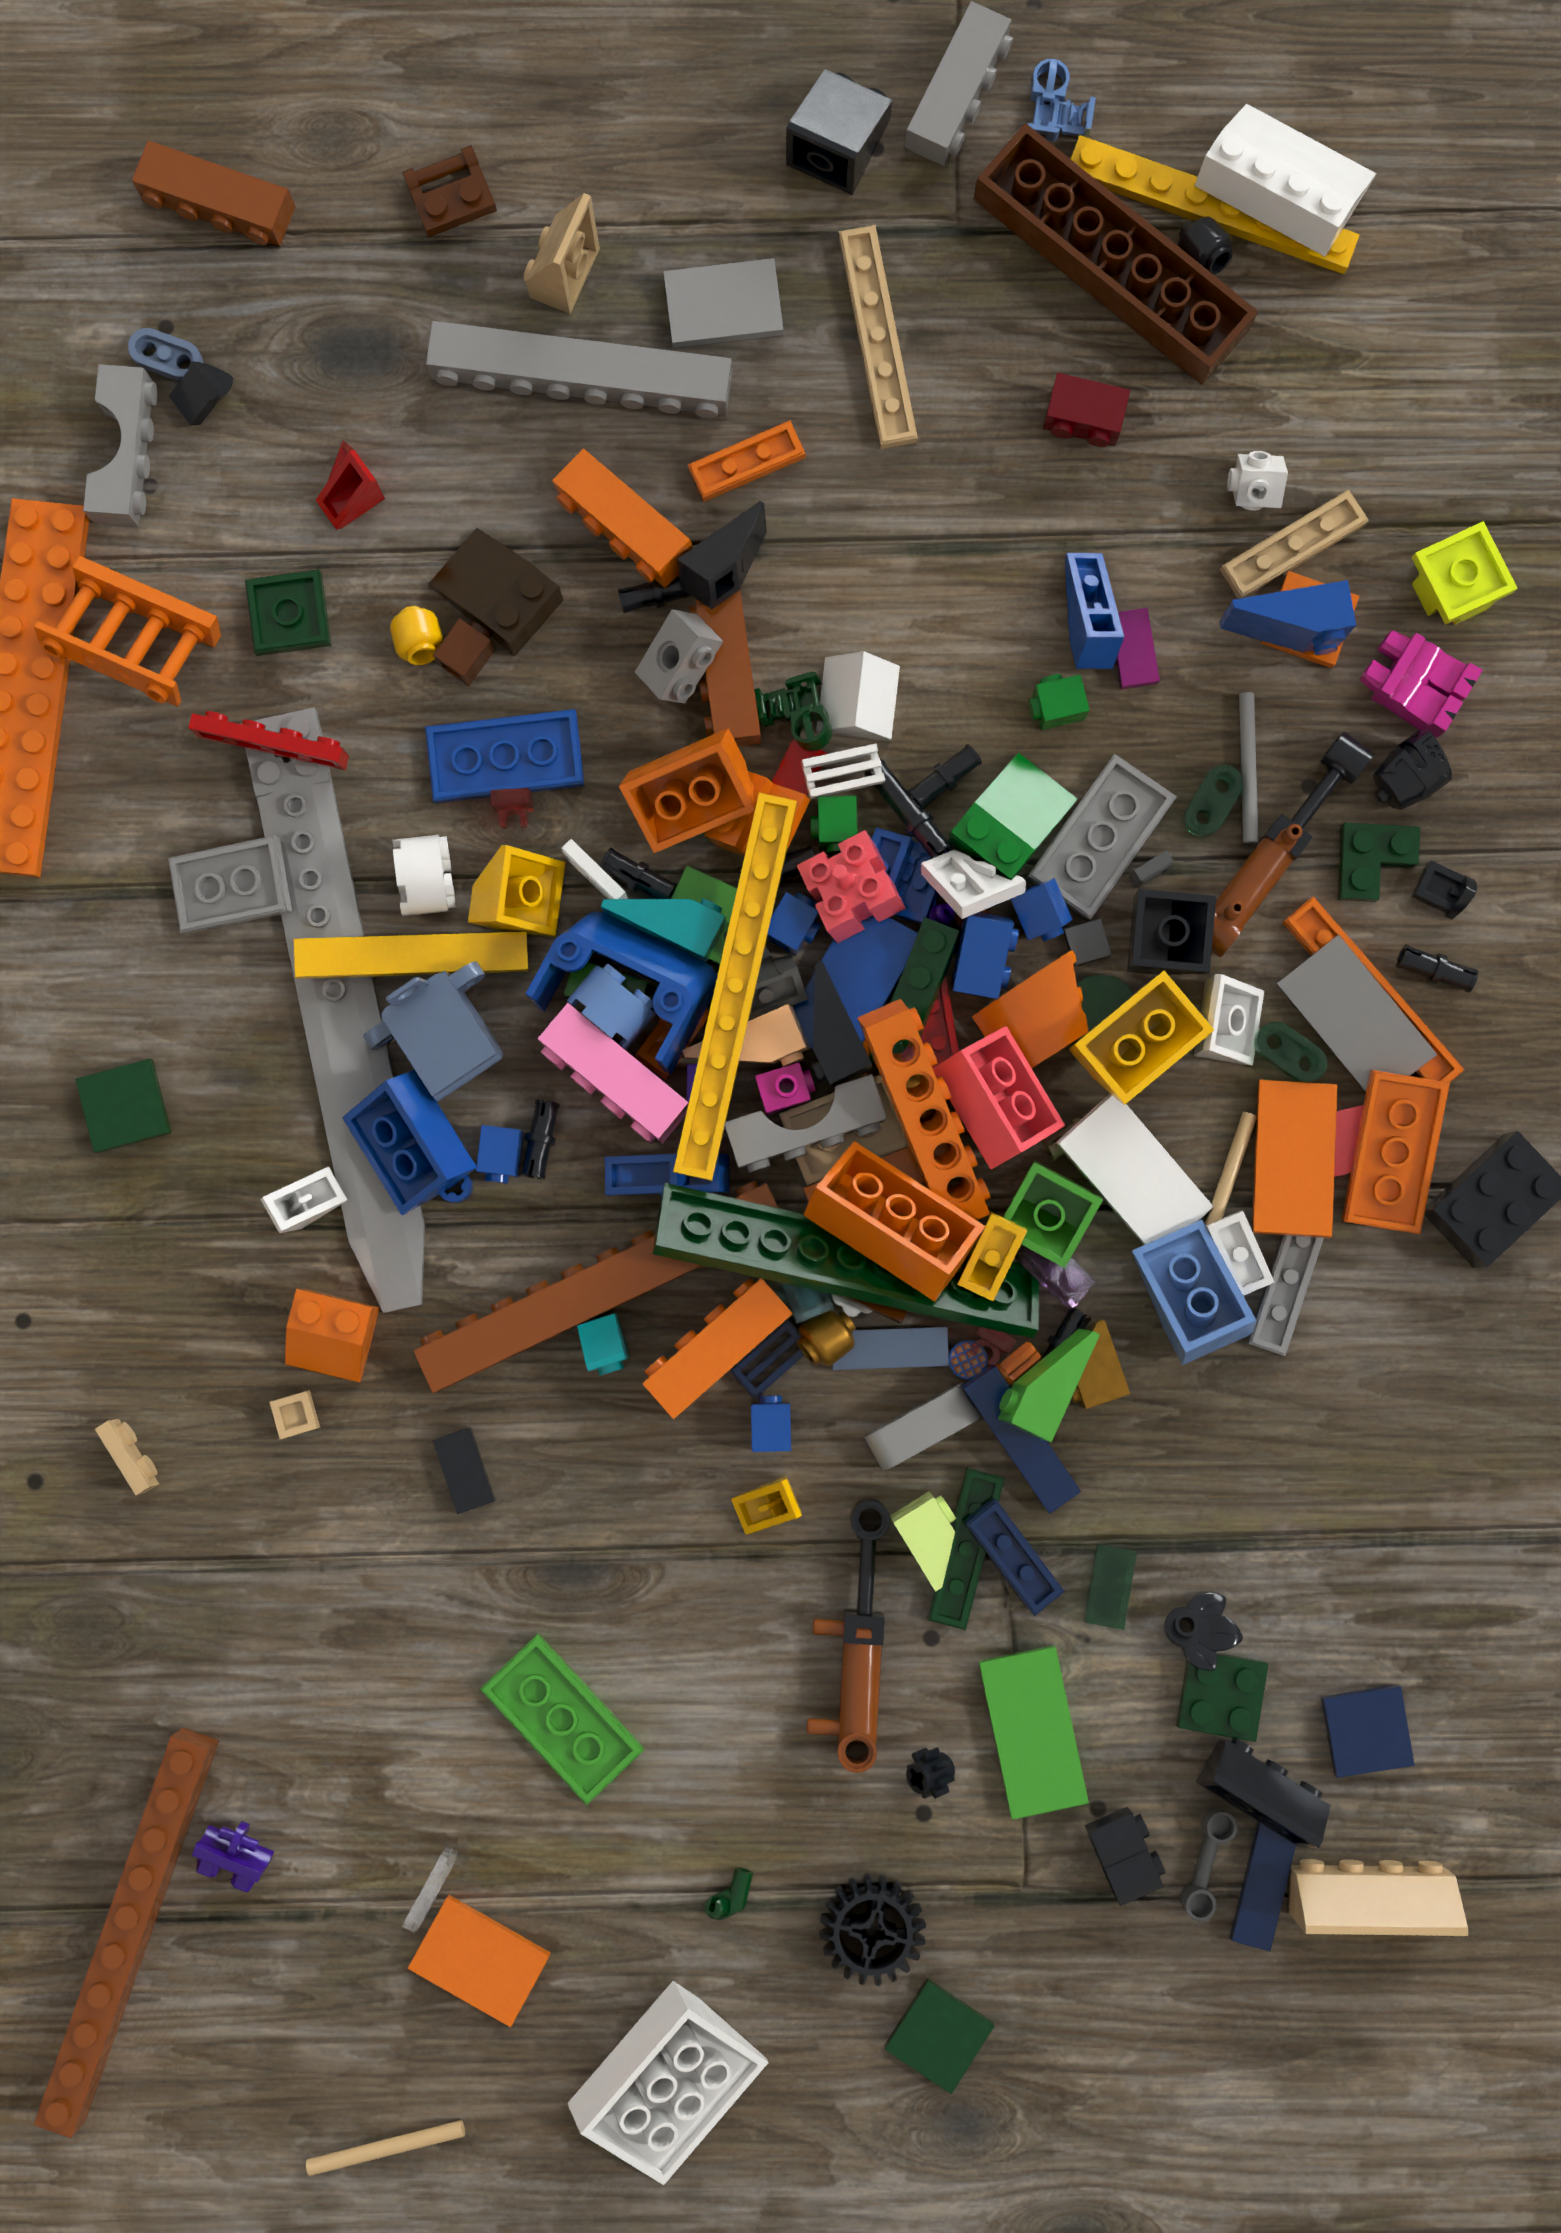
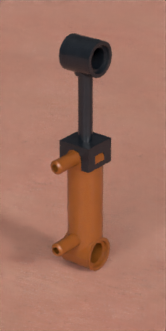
M1345 731L1341 733L1320 762L1327 767L1328 771L1293 818L1290 820L1281 814L1258 842L1259 844L1216 899L1212 952L1220 958L1237 939L1246 923L1292 862L1313 838L1303 829L1340 779L1352 784L1375 753Z
M865 1498L856 1502L850 1514L852 1528L857 1534V1538L861 1539L857 1611L844 1610V1620L814 1619L812 1628L814 1635L843 1636L839 1720L809 1718L807 1720L806 1732L815 1735L838 1736V1759L845 1769L854 1773L865 1772L870 1769L875 1763L877 1756V1728L885 1616L883 1612H872L876 1541L880 1540L888 1531L890 1516L884 1504L873 1498ZM866 1509H875L881 1515L880 1523L873 1529L863 1528L859 1523L860 1514ZM854 1740L863 1741L868 1747L867 1752L860 1758L850 1757L845 1751L847 1745Z

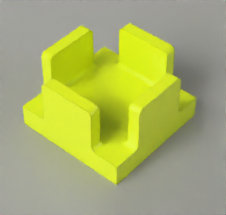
M1484 521L1424 548L1411 557L1419 572V576L1412 583L1413 588L1427 615L1430 616L1438 611L1445 625L1452 621L1456 625L1489 609L1497 600L1514 593L1518 589Z

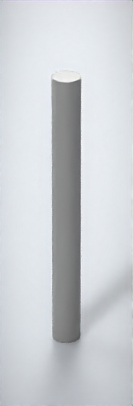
M1245 692L1239 694L1243 844L1251 845L1258 843L1254 693Z

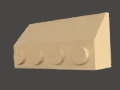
M1302 1859L1300 1860V1865H1291L1288 1877V1913L1305 1934L1468 1936V1925L1456 1876L1443 1867V1864L1440 1862L1419 1861L1418 1867L1403 1866V1863L1399 1861L1381 1860L1379 1861V1866H1364L1362 1861L1347 1859L1340 1860L1339 1866L1324 1865V1862L1321 1860Z

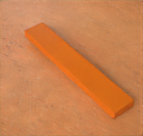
M1314 896L1282 922L1310 956L1338 934L1437 1053L1434 1058L1413 1073L1416 1077L1450 1083L1465 1070Z

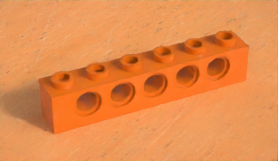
M898 999L857 1017L925 1187L975 1220L990 1215L985 1202L991 1199L990 1193L982 1178L976 1179L972 1168L978 1166L977 1160L969 1144L965 1146L962 1144L959 1134L965 1132L962 1122L956 1111L950 1112L945 1100L950 1099L951 1095L943 1077L936 1078L932 1066L938 1064L929 1042L922 1043L918 1031L924 1029L915 1007L909 1009L901 999ZM903 1039L909 1040L905 1051L898 1054L892 1053L896 1042ZM916 1074L922 1075V1080L916 1087H906V1083L911 1076ZM928 1109H936L935 1115L931 1120L926 1122L920 1121L923 1112ZM949 1143L945 1153L934 1155V1150L938 1145ZM962 1177V1181L957 1187L947 1188L951 1179Z

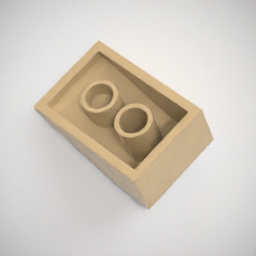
M585 193L558 212L550 227H544L539 239V253L535 260L531 259L528 262L524 272V281L526 282L530 298L568 314H571L600 249L592 199L590 195Z

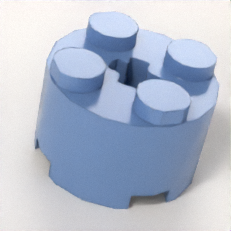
M609 964L603 969L596 965L567 1001L574 1007L579 1001L584 1004L586 1008L582 1011V1014L611 1038L616 1033L621 1035L623 1039L619 1042V1045L627 1050L656 1016L651 1010L653 1008V1001L639 989L633 994L621 985L626 978Z

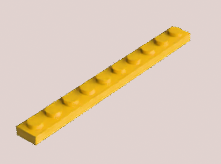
M759 793L673 1170L677 1174L709 1181L713 1180L797 807L796 800Z

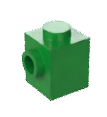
M1061 674L1044 677L1040 680V684H1036L1032 698L1028 699L1032 720L1039 721L1041 730L1084 721L1090 711L1081 674L1062 678Z
M856 796L818 797V816H810L811 839H818L819 850L827 849V854L837 855L841 853L838 844L857 834Z

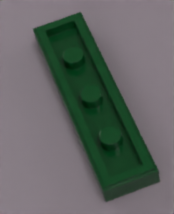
M966 1467L954 1513L956 1519L952 1521L951 1525L955 1535L943 1587L936 1592L934 1590L927 1617L929 1621L966 1630L986 1553L963 1524V1521L991 1498L996 1499L999 1503L1005 1480L1004 1477Z

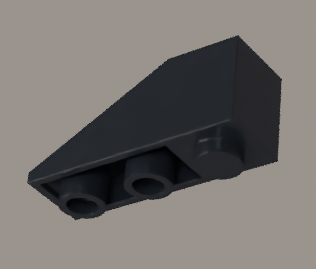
M762 501L742 512L738 517L718 531H715L707 539L677 559L681 589L710 609H714L739 591L767 533L765 506Z

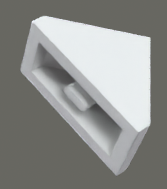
M326 1167L270 1193L260 1200L278 1232L284 1233L306 1227L346 1202L347 1198L330 1168Z

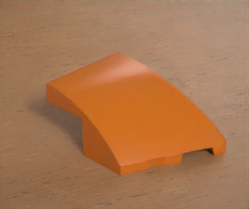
M1073 950L1050 963L972 1016L984 1037L1007 1026L1031 1068L1060 1052L1089 1032L1086 1014L1082 1009L1081 987H1077L1073 966L1076 962V955Z

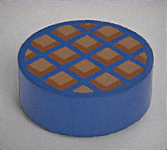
M964 1340L956 1343L949 1352V1367L956 1376L963 1379H972L986 1369L987 1354L984 1348L977 1342Z

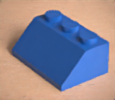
M415 1070L385 1080L342 1117L401 1215L409 1213L451 1188L477 1168L437 1101L431 1096Z

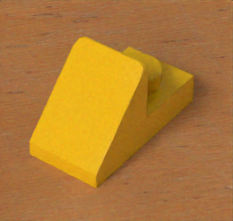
M991 1212L957 1285L994 1301L1027 1233V1229Z

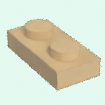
M119 1419L108 1420L95 1428V1431L135 1495L146 1493L159 1485L155 1478L158 1474L155 1465L148 1456L140 1454L134 1444L137 1442V1437L126 1422L121 1423Z

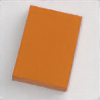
M448 1894L407 1969L511 2028L551 1952Z

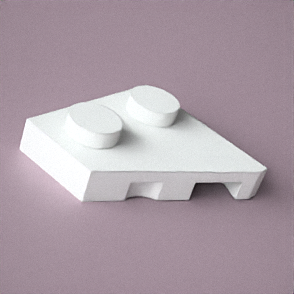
M956 850L921 863V875L961 919L1025 893L1026 881L1022 877L1016 875L1012 881L996 874L995 866L983 861H975L970 856Z

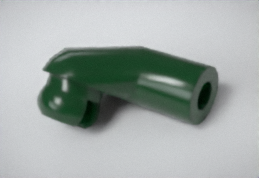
M735 1867L730 1887L707 1899L705 1903V1913L711 1919L723 1920L742 1911L747 1903L754 1872L746 1868Z

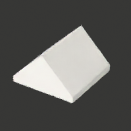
M865 651L825 657L820 705L823 704L828 713L832 735L891 741L899 665ZM817 721L816 733H820L823 728V722Z
M1214 974L1206 980L1200 1013L1213 1027L1214 1031L1195 1046L1193 1056L1253 1065L1264 990L1223 974Z

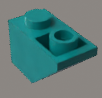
M617 1313L577 1325L588 1371L597 1369L599 1376L625 1368L622 1360L631 1358Z

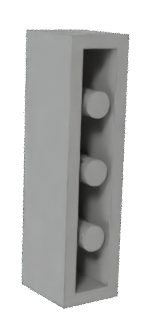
M973 1L970 2L907 128L906 149L944 167L951 154L957 156L966 135L962 131L967 122L973 124L982 103L978 99L983 90L989 92L997 74V69L994 67L999 58L1005 60L1011 48L1013 37L1009 36L1012 19Z

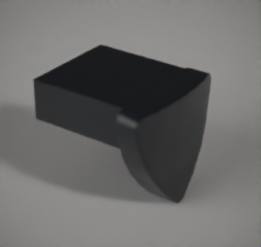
M192 361L187 367L188 371L169 397L190 425H201L218 401L222 400L229 392L233 384V377L212 365Z
M1431 860L1426 864L1411 897L1446 913L1445 917L1453 920L1474 898L1477 892V882L1471 877L1463 876Z

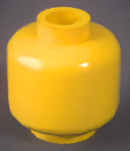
M409 606L401 610L390 624V633L395 651L402 660L413 665H426L435 660L433 654L443 642V636L438 618L432 611L417 606Z

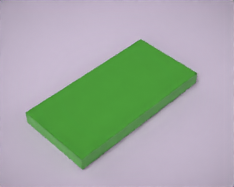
M539 1633L480 1688L484 1695L586 1806L645 1749Z
M1055 1645L978 1661L1012 1820L1089 1804Z

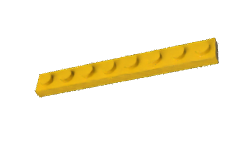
M1079 135L1071 157L1073 162L1110 192L1189 220H1197L1201 217L1209 216L1215 219L1231 235L1341 274H1345L1360 235L1342 229L1325 257L1195 187L1197 176Z

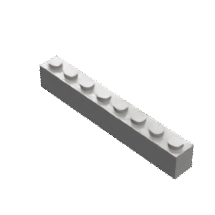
M432 321L426 361L431 379L446 386L465 383L472 384L475 388L485 391H491L497 387L510 389L511 392L519 395H530L532 392L545 393L557 400L577 397L584 398L585 401L598 405L609 401L621 403L624 407L630 409H641L643 406L657 407L660 411L669 414H677L680 410L695 412L696 415L703 418H716L718 415H727L732 378V360L726 357Z

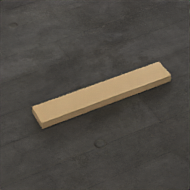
M871 225L839 231L838 238L880 449L917 443L918 437L876 226Z

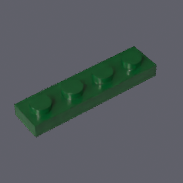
M926 917L923 919L891 1000L892 1003L901 999L909 1009L915 1007L924 1028L962 935V931ZM924 1029L918 1031L920 1038L922 1036ZM903 1039L896 1042L892 1053L898 1054L905 1051L909 1040ZM870 1054V1061L875 1063L872 1054Z

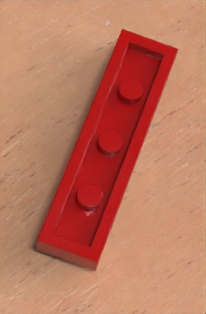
M206 711L205 716L193 713L191 715L188 728L199 738L346 771L349 755L342 747H339L340 742L334 739L318 736L317 741L302 738L303 734L287 728H280L279 733L265 730L266 726L264 724L246 719L243 720L242 724L228 721L229 718L227 716L212 711Z

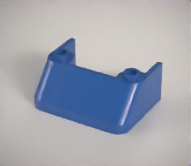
M591 912L555 939L525 993L526 996L539 1010L545 1012L565 973L582 969L588 963L593 952L658 983L659 986L653 996V1008L656 1014L662 1020L672 1024V1027L655 1059L663 1071L671 1075L683 1053L682 1050L686 1048L713 997L717 980L714 969L705 961L606 913Z

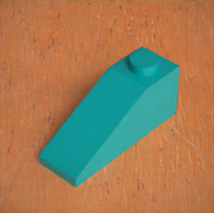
M703 898L700 903L692 899H604L601 904L604 913L707 962L727 923L726 917L720 914L722 908Z

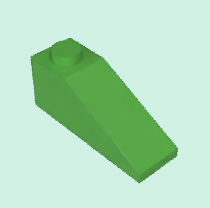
M1084 1329L1075 1331L1014 1382L1012 1388L1004 1393L999 1405L1001 1412L998 1419L1038 1439L1052 1443L1100 1334Z

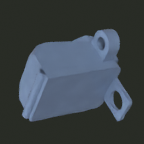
M477 961L463 966L453 974L443 971L427 980L420 977L413 978L385 998L390 1005L381 1013L383 1021L363 1036L371 1050H377L395 1039L429 1093L437 1102L500 1061L504 1056L497 1040L465 994V991L485 977V973Z

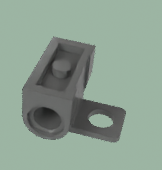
M727 932L723 935L724 941H726ZM765 945L748 1021L789 1004L792 1006L808 1000L797 965L791 954L772 960L767 945Z

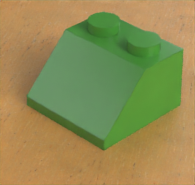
M1033 1160L1003 1218L1027 1229L1021 1245L1065 1268L1103 1199L1098 1194Z

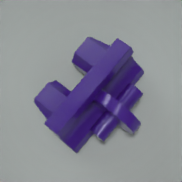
M241 1821L236 1831L224 1826L219 1829L209 1825L201 1840L195 1845L192 1856L198 1858L197 1873L210 1878L216 1877L221 1868L234 1873L230 1882L233 1887L243 1892H249L254 1883H258L270 1864L274 1851L258 1845L259 1840L246 1836L250 1824Z

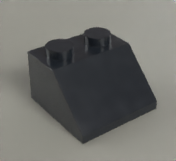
M1138 889L1133 898L1127 972L1157 975L1162 971H1165L1168 975L1209 974L1216 896Z

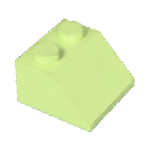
M928 1491L891 1514L890 1518L936 1592L943 1587L955 1531L950 1523L956 1517L941 1495L935 1499Z

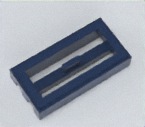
M786 1319L730 1369V1372L754 1399L804 1356L799 1349L756 1388L752 1385L751 1381L800 1339L799 1331ZM787 1330L791 1336L745 1376L740 1371Z

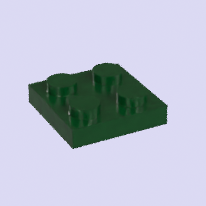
M1216 1653V1669L1214 1671H1206L1194 1667L1186 1660L1176 1726L1180 1729L1256 1742L1268 1663L1261 1660Z

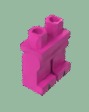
M1391 630L1377 650L1394 660L1390 668L1388 669L1373 660L1369 663L1359 680L1370 690L1374 691L1371 700L1379 705L1383 704L1388 710L1418 730H1429L1437 738L1447 731L1462 706V701L1466 699L1483 670L1472 663L1466 665L1446 654L1435 644L1425 641L1426 638L1418 633L1408 638Z

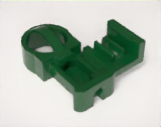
M812 671L787 679L785 685L788 690L782 688L763 694L760 688L754 689L759 720L764 727L775 725L774 720L784 717L787 721L791 720L793 737L798 745L807 751H818L824 748L832 737V727L829 722L828 713L823 704L820 705L817 685L823 683L816 672ZM807 682V685L802 686L801 683ZM768 703H769V707H770L771 718H769V716H768V710H767V704H768ZM811 721H822L823 728L815 737ZM803 727L805 729L807 739H803L800 737V733Z

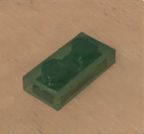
M1096 1543L1083 1620L1085 1623L1124 1630L1137 1551Z

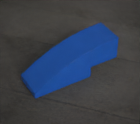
M677 1154L605 1157V1195H661L665 1183L709 1193H730L729 1154H718L712 1181L674 1173Z

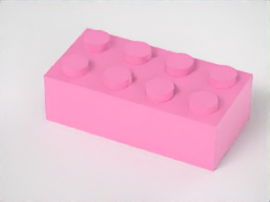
M569 1003L564 1006L538 1037V1040L544 1046L540 1052L561 1071L566 1065L571 1068L574 1073L570 1077L590 1095L595 1090L600 1092L604 1096L600 1102L619 1119H622L625 1114L634 1121L630 1127L648 1143L651 1144L656 1139L663 1144L685 1118L689 1104L688 1101Z

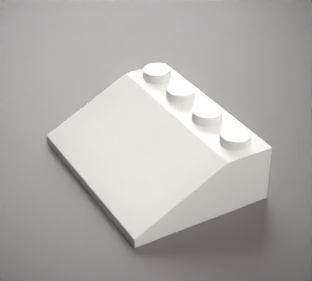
M1246 104L1223 128L1204 158L1194 186L1326 257L1375 178L1376 173Z
M672 1981L567 2104L580 2134L664 2185L769 2062L766 2057L701 1999Z

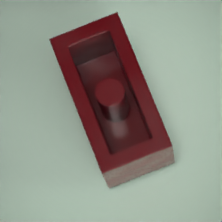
M1057 372L1043 430L1050 431L1052 435L1058 438L1068 439L1073 436L1085 439L1089 444L1096 447L1115 446L1121 433L1131 390Z

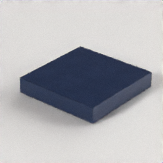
M1391 1685L1321 1696L1333 1771L1337 1778L1415 1766L1401 1686Z

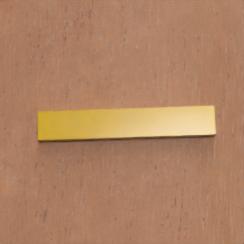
M527 932L294 939L296 979L435 975L443 971L453 974L463 966L474 961L478 962L484 973L528 972Z

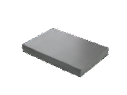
M774 258L664 271L673 348L783 335V322Z
M274 835L168 858L180 933L188 934L292 912L281 841L278 836Z

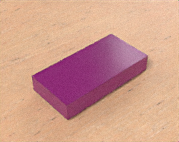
M1148 608L1118 612L1124 634V639L1116 658L1120 689L1157 685L1160 678Z

